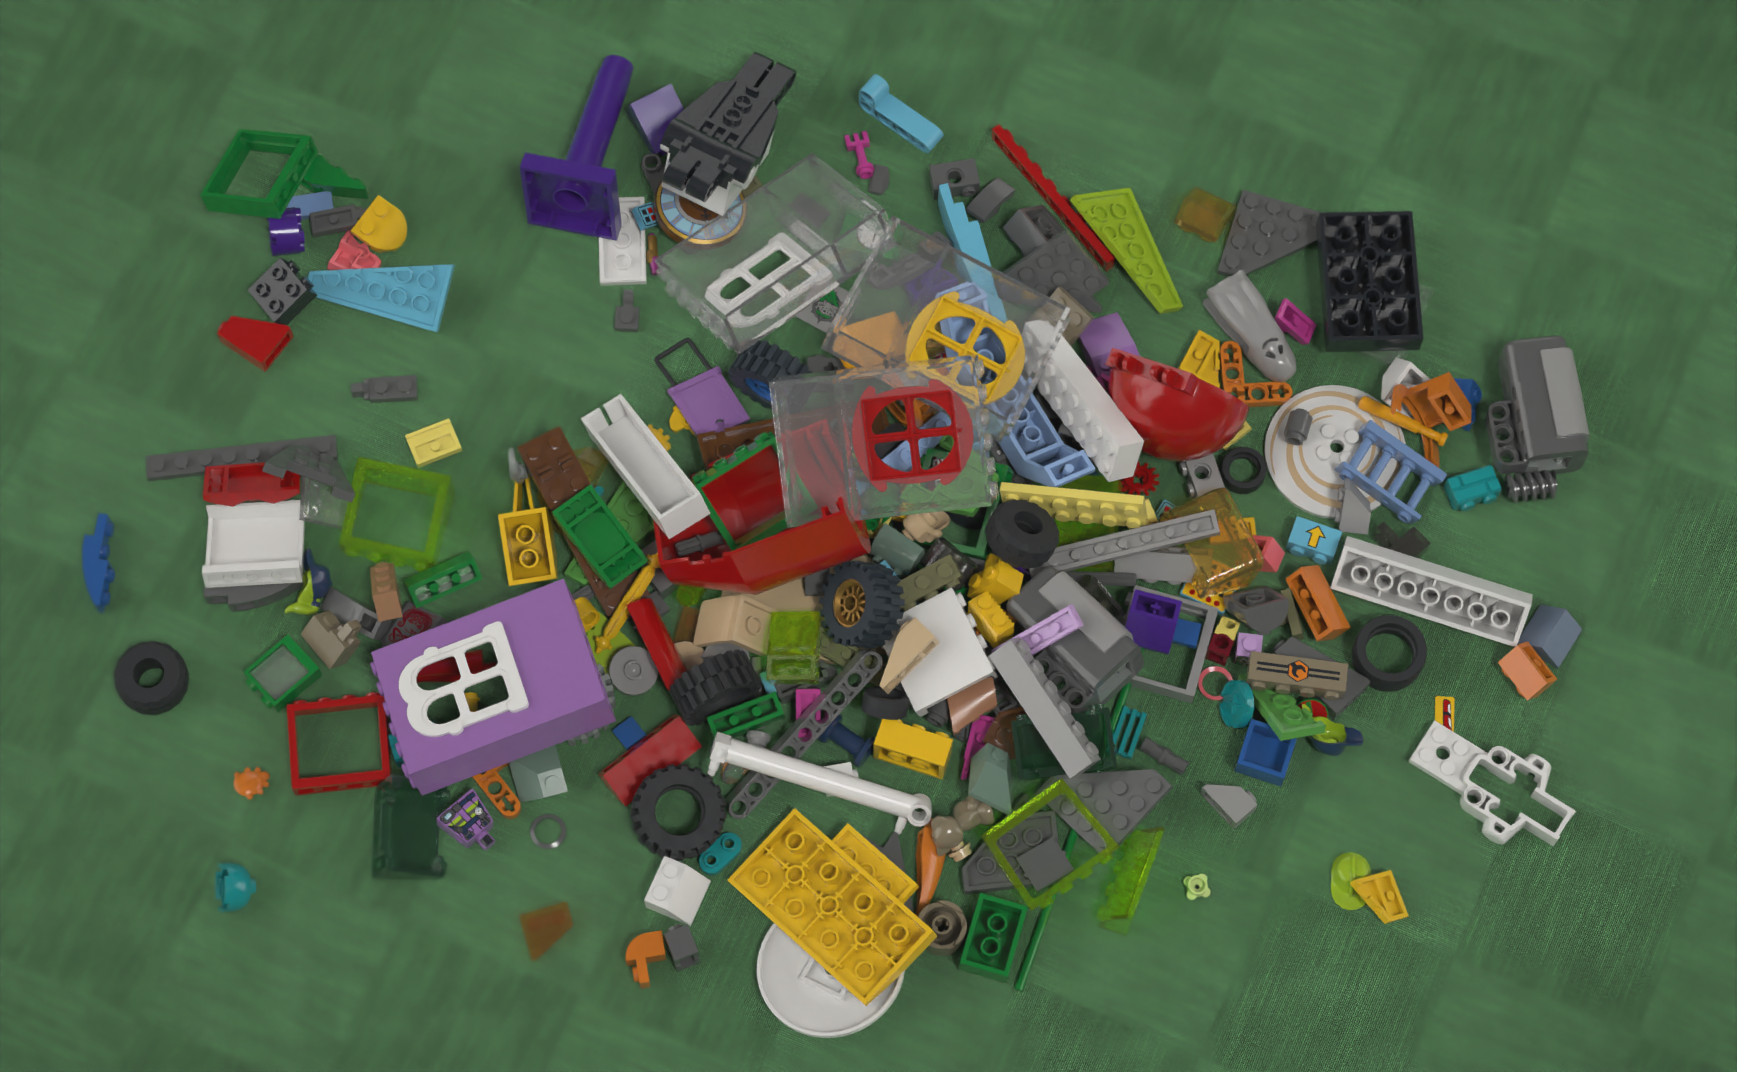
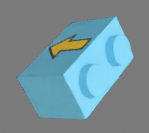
M1297 516L1286 550H1289L1291 554L1298 557L1306 556L1312 558L1318 564L1325 565L1327 563L1331 565L1342 531Z

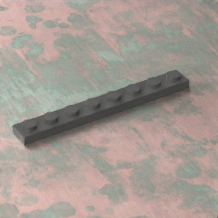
M335 435L150 455L146 456L148 481L201 476L205 475L206 466L266 462L290 445H303L314 453H325L332 456L334 460H338L337 439Z

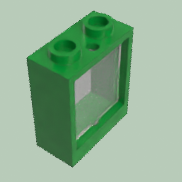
M286 635L243 672L247 678L245 684L253 693L258 691L263 696L260 698L262 703L269 710L273 707L277 713L322 676L320 668L289 635Z

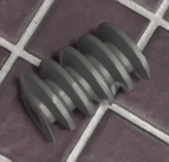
M1544 470L1542 474L1539 471H1534L1532 475L1529 472H1525L1523 477L1520 473H1515L1514 477L1511 474H1506L1505 493L1508 499L1512 497L1514 503L1518 502L1519 496L1522 497L1524 503L1527 502L1528 495L1535 502L1537 494H1540L1541 499L1544 501L1546 500L1547 493L1550 494L1552 500L1555 499L1557 479L1554 470L1551 471V474L1548 470Z

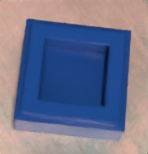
M1178 618L1172 643L1195 649L1202 624Z
M632 716L612 730V733L626 751L646 736Z

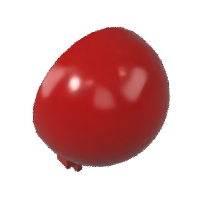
M1112 348L1105 363L1106 366L1111 368L1108 395L1144 440L1141 450L1146 454L1167 461L1183 462L1197 460L1223 448L1243 426L1249 412V407L1232 394L1199 379L1190 372L1116 348Z

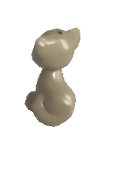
M968 795L964 800L955 805L953 810L954 818L951 816H936L931 822L932 839L936 844L938 856H943L951 848L958 846L963 840L964 831H970L979 824L985 826L994 824L995 820L991 806Z

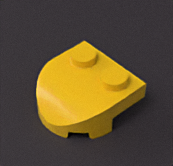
M378 195L352 228L351 234L370 246V249L374 252L396 251L406 240L407 223L403 213L397 207Z

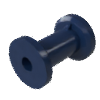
M839 714L819 736L818 740L823 744L830 740L851 753L854 758V765L860 768L872 754L876 738L863 739L841 724L843 718Z

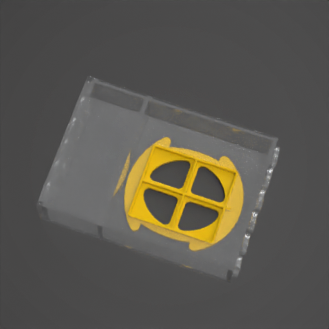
M892 215L832 321L821 349L895 388L929 386V381L933 378L946 383L957 392L966 404L971 415L973 429L1001 442L1004 435L1009 437L1063 335L1070 321V318L1067 317L1070 308ZM952 317L969 318L975 322V326L964 344H960L937 332L934 328L935 325L944 319ZM983 328L991 329L1001 341L1005 351V362L1003 364H998L974 351L973 346ZM928 339H933L958 353V358L947 376L941 375L931 364L926 352V341ZM967 359H971L997 374L994 381L981 386H964L956 382V377ZM916 398L949 416L937 403L924 398Z

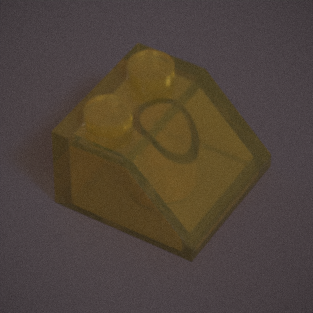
M1195 187L1184 198L1174 223L1186 232H1194L1199 234L1203 240L1216 243L1222 236L1237 206Z

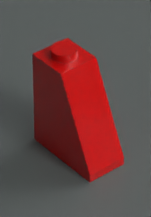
M231 316L228 321H224L219 326L217 333L222 344L264 372L267 371L294 337L291 328L287 325Z

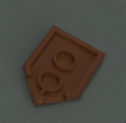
M1023 707L998 712L982 740L984 744L989 743L1007 752L1010 760L1051 750Z

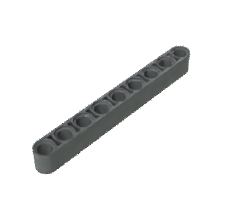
M868 648L860 650L770 750L782 754L783 748L791 746L792 752L789 756L799 759L880 670L882 657ZM868 655H873L874 661L872 665L866 667L864 664L865 658ZM856 673L857 681L849 685V675ZM836 691H840V700L838 702L832 703V694ZM823 709L825 712L823 719L816 721V712ZM802 728H808L807 737L799 739V731ZM751 770L727 796L725 810L735 819L745 818L780 779ZM755 782L759 783L758 791L753 794L749 793V786ZM736 801H742V808L737 812H733L732 805Z

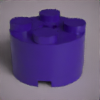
M286 208L280 219L267 218V221H269L268 233L272 256L305 252L300 208Z

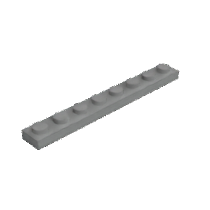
M1215 510L1056 547L1050 559L1042 566L1029 568L1031 578L1046 566H1052L1058 572H1067L1220 535Z

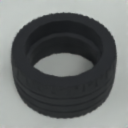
M1383 615L1369 621L1359 631L1352 648V663L1355 672L1368 678L1371 681L1369 685L1371 688L1384 692L1399 691L1413 683L1420 675L1427 656V646L1421 631L1410 620L1397 615ZM1380 634H1392L1403 639L1412 652V662L1409 668L1396 674L1385 673L1375 668L1368 660L1366 654V645L1373 636Z

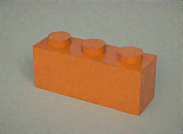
M1319 565L1301 567L1285 579L1317 642L1335 639L1351 628Z

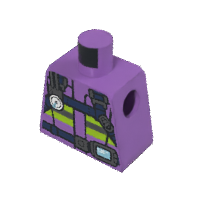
M473 789L469 790L436 818L437 825L467 849L477 842L486 851L496 842L488 833L494 827L493 819Z

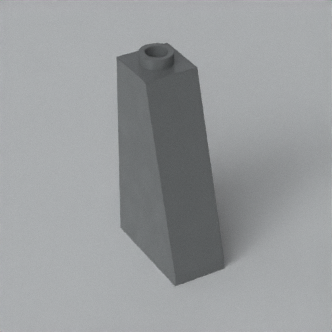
M1292 636L1286 642L1281 640L1273 649L1275 651L1274 654L1337 662ZM1348 668L1346 692L1343 699L1339 698L1333 701L1318 695L1310 698L1322 701L1327 707L1328 715L1335 720L1368 689L1371 681Z

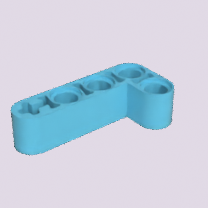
M873 74L859 91V105L866 113L924 153H930L944 136L943 132L935 124L891 95L888 83L881 76Z

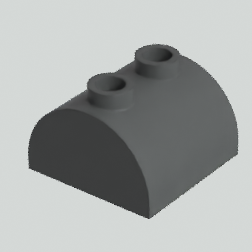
M1268 586L1223 596L1226 610L1232 616L1245 623L1247 628L1256 630L1258 635L1270 634L1271 630L1277 628L1284 621L1288 613V598Z

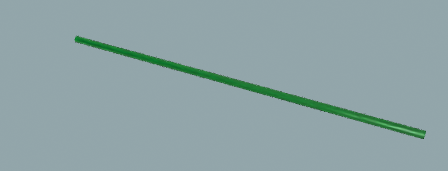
M1127 683L1120 691L1098 753L1101 760L1094 764L1091 773H1098L1102 770L1132 686L1131 683ZM1071 828L1064 848L1068 861L1078 837V833L1073 828ZM1053 884L1050 887L1014 988L1017 991L1022 992L1061 884Z

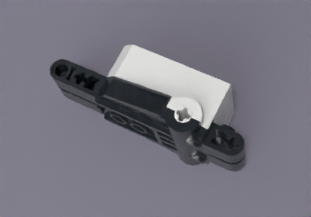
M755 51L734 79L717 82L669 123L660 144V149L668 153L661 186L723 216L742 189H746L749 186L759 166L769 154L779 113L777 106L791 88L797 71L779 62L774 65L773 59Z

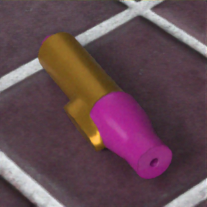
M650 233L647 237L649 250L646 253L647 262L650 263L652 275L657 276L659 275L660 266L657 237L654 233Z

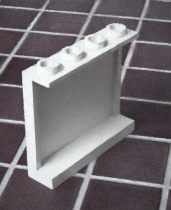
M302 500L280 501L274 504L268 502L240 503L234 507L219 504L206 505L209 518L206 563L202 565V576L206 588L303 582L306 514Z
M952 587L903 612V618L897 620V624L900 625L898 631H891L894 637L890 641L885 640L886 644L883 646L888 657H890L901 626L914 617L940 642L901 681L915 712L920 717L929 713L927 709L983 679L991 675L994 678L998 677L995 672L996 666L984 650V648L988 647L982 634L977 636L974 627L977 626L971 613L966 614L963 608L967 605L961 592L956 594Z

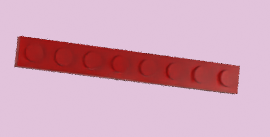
M1000 124L992 128V140L1105 272L1110 270L1114 264V255L1107 246H1104L1099 241L1100 238L1096 232L1087 227L1083 216L1079 212L1075 213L1067 197L1061 196L1057 192L1054 182L1044 177L1040 166L1036 162L1032 163L1028 158L1027 151L1023 146H1018L1014 142V137L1008 129L1004 130Z

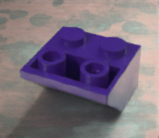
M1135 589L1125 627L1132 634L1133 641L1140 648L1169 655L1182 601Z

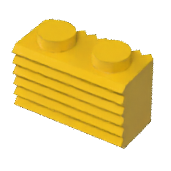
M985 591L968 602V614H972L977 623L976 627L993 648L1014 637V623L1012 619H1009L1006 612L1000 609V605H997L998 602H995V599L992 598V595H989V592Z

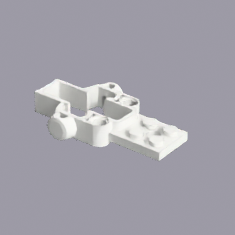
M1435 720L1409 760V763L1461 794V808L1483 822V835L1500 845L1505 844L1524 828L1554 846L1565 825L1576 812L1545 792L1551 772V765L1544 758L1535 754H1529L1525 759H1522L1502 746L1493 747L1487 753ZM1441 748L1447 750L1449 758L1445 760L1439 759L1436 755V750ZM1492 756H1499L1503 763L1496 764L1492 760ZM1476 765L1484 766L1490 773L1508 784H1512L1516 780L1514 770L1526 776L1529 772L1535 775L1533 780L1537 782V787L1530 797L1563 817L1556 832L1550 831L1523 813L1519 814L1512 825L1492 814L1489 810L1497 809L1500 806V799L1469 780V776ZM1474 795L1478 799V803L1469 802L1467 796ZM1495 826H1499L1502 830L1499 831Z

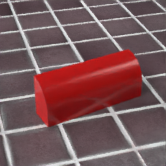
M650 598L634 601L626 606L669 691L670 686L675 684L674 681L682 677L681 674L688 671L654 601Z
M673 714L601 770L598 775L612 794L626 807L633 801L634 795L642 781L647 776H650L653 771L658 768H665L666 765L674 764V766H678L702 746L679 715Z

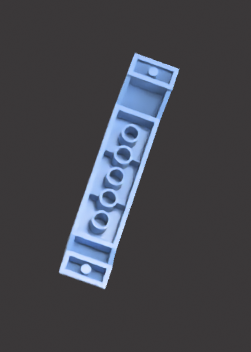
M976 279L935 296L936 300L943 295L956 292L959 294L957 303L969 305L989 314L986 301L988 297ZM952 317L940 321L943 335L960 344H964L971 334L975 322L969 318ZM983 328L973 346L974 351L998 364H1003L1005 362V351L1001 342L991 329ZM945 346L947 361L953 367L958 358V353ZM967 359L957 377L964 386H981L994 381L997 374L977 362ZM1021 375L1016 385L1005 397L993 404L977 408L1018 475L1048 487H1060L1095 471V467L1084 450L1078 451L1063 443Z

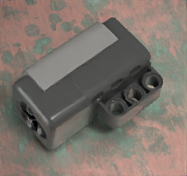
M1559 335L1507 342L1497 362L1504 401L1492 403L1485 417L1495 469L1502 474L1519 472L1522 477L1525 472H1529L1532 475L1534 471H1539L1542 474L1544 470H1548L1551 474V471L1554 470L1555 474H1562L1581 469L1589 454L1587 442L1590 435L1572 349L1567 348L1565 338ZM1492 413H1499L1503 418L1497 419ZM1496 435H1503L1507 440L1501 441ZM1500 457H1508L1511 462L1505 463Z
M1046 566L1020 589L1019 594L1009 599L1006 610L1009 619H1012L1014 623V629L1022 633L1071 604L1074 605L1084 626L1041 650L1035 660L1039 661L1043 667L1049 668L1044 674L1055 686L1058 683L1066 684L1064 688L1058 690L1057 694L1062 701L1069 705L1071 715L1080 717L1086 714L1094 705L1099 707L1105 705L1140 672L1144 665L1141 648L1133 641L1132 634L1065 571L1058 572L1054 567ZM1075 699L1083 700L1079 705L1071 704Z

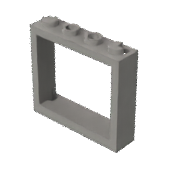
M1136 585L1134 586L1133 593L1128 592L1124 605L1129 606L1127 614L1122 613L1119 622L1124 627H1126L1135 589L1182 601L1181 613L1205 619L1186 689L1136 675L1128 683H1131L1132 687L1192 703L1219 608Z

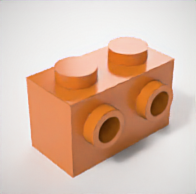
M1528 641L1517 645L1498 662L1502 667L1503 674L1512 680L1518 693L1526 698L1527 701L1538 697L1558 680Z

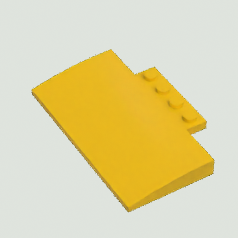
M795 808L727 880L865 1006L871 1003L905 971L937 937L928 925L904 905L919 888L917 883L848 823L831 841Z

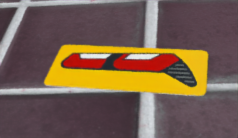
M1436 696L1435 721L1454 732L1455 699L1454 697Z

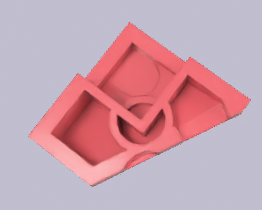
M349 230L341 239L337 251L328 262L327 269L380 268L382 261L376 254L369 251V247L365 243L360 244L354 238V235L351 234V230Z

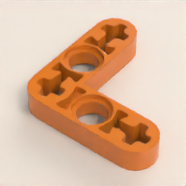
M1226 341L1222 344L1219 352L1222 390L1230 394L1236 392L1238 399L1243 401L1248 407L1281 406L1290 400L1292 388L1286 382L1245 383L1242 353L1239 344L1234 341ZM1228 348L1235 352L1231 363H1229V354L1226 353ZM1234 369L1238 372L1239 376L1236 379H1229L1226 376V371ZM1268 389H1271V392H1270V394H1272L1271 399H1268V396H1269V390H1268ZM1278 389H1282L1283 393H1286L1284 398H1280V395L1276 394ZM1254 390H1261L1264 393V398L1256 400L1252 397L1251 393ZM1245 391H1248V392H1247V400H1245V395H1244Z
M509 763L485 771L486 773L483 775L480 773L472 776L476 784L504 818L514 819L518 817L521 812V804L516 795L498 774ZM492 783L502 785V790L499 794L493 795L488 791ZM505 796L509 804L515 803V810L513 812L510 810L504 811L506 807L500 799Z

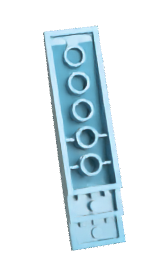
M948 183L939 185V211L948 239L952 242L951 247L965 283L974 279L978 281L988 297L986 301L989 314L1005 324L1007 319L978 220L968 221L963 202L953 203Z

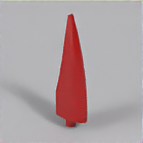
M483 649L465 652V657L472 674H477L496 666V662L485 663ZM451 656L422 668L417 675V683L458 681L461 675L455 657Z

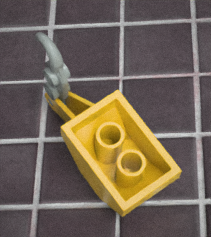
M511 447L508 451L510 478L515 481L513 512L498 514L509 586L558 579L557 553L547 507L535 509L529 471L524 464L516 461L514 448ZM524 481L526 483L530 510H523L522 483Z

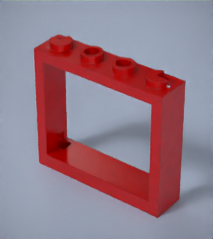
M372 692L364 697L345 695L342 699L320 698L317 702L298 700L294 701L293 704L287 705L291 782L295 796L393 785L391 748L388 738L389 721L383 707L385 702L384 696H381L380 693ZM378 707L382 770L300 779L296 716Z

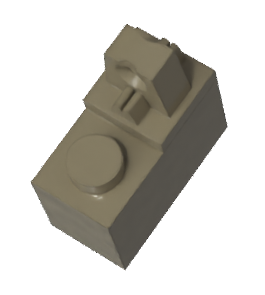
M329 610L314 615L302 631L301 636L329 669L345 665L361 644L357 634L362 626L356 619L346 622L345 625L341 624L337 617Z

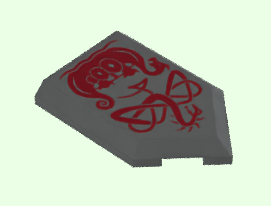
M406 601L402 606L403 617L393 620L381 639L382 647L446 624L447 621L435 613L422 607L416 608L413 603Z

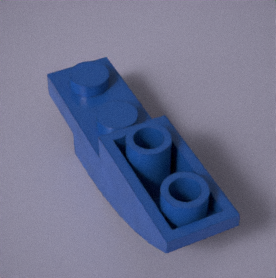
M98 513L94 536L84 534L82 564L89 595L99 613H104L105 606H108L110 603L109 585L114 582L115 569H113L109 560H105L110 555L108 542L109 537H113L114 523H112L108 514Z

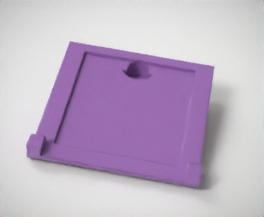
M719 366L667 389L668 394L695 435L715 431V433L724 431V428L738 426L750 421V417L721 374L722 371Z

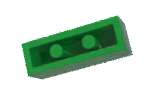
M467 551L404 579L403 582L416 608H419L483 578L474 557Z
M776 692L707 717L714 738L717 732L735 738L747 733V731L756 730L785 719Z

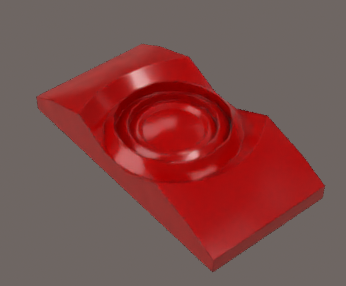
M265 462L206 466L203 500L231 507L244 501L258 500L274 504L300 493L301 475L286 470L283 478L262 471Z

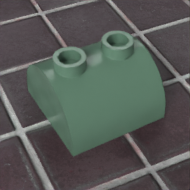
M887 523L880 529L871 546V554L874 556L872 561L875 564H880L886 560L901 580L919 571L917 568L918 564L924 567L928 563L924 548Z

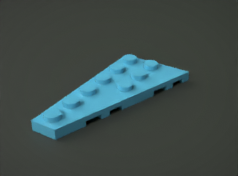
M455 264L309 271L308 279L314 285L312 289L317 294L316 298L438 332Z

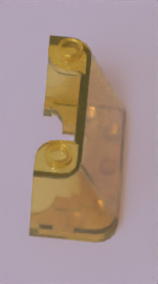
M1224 487L1208 491L1167 510L1159 519L1160 522L1215 510L1220 535L1184 543L1197 568L1192 578V586L1197 591L1200 599L1249 587L1263 567V555L1230 493Z

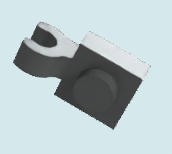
M624 289L623 306H616L615 331L638 332L640 308L633 307V290Z

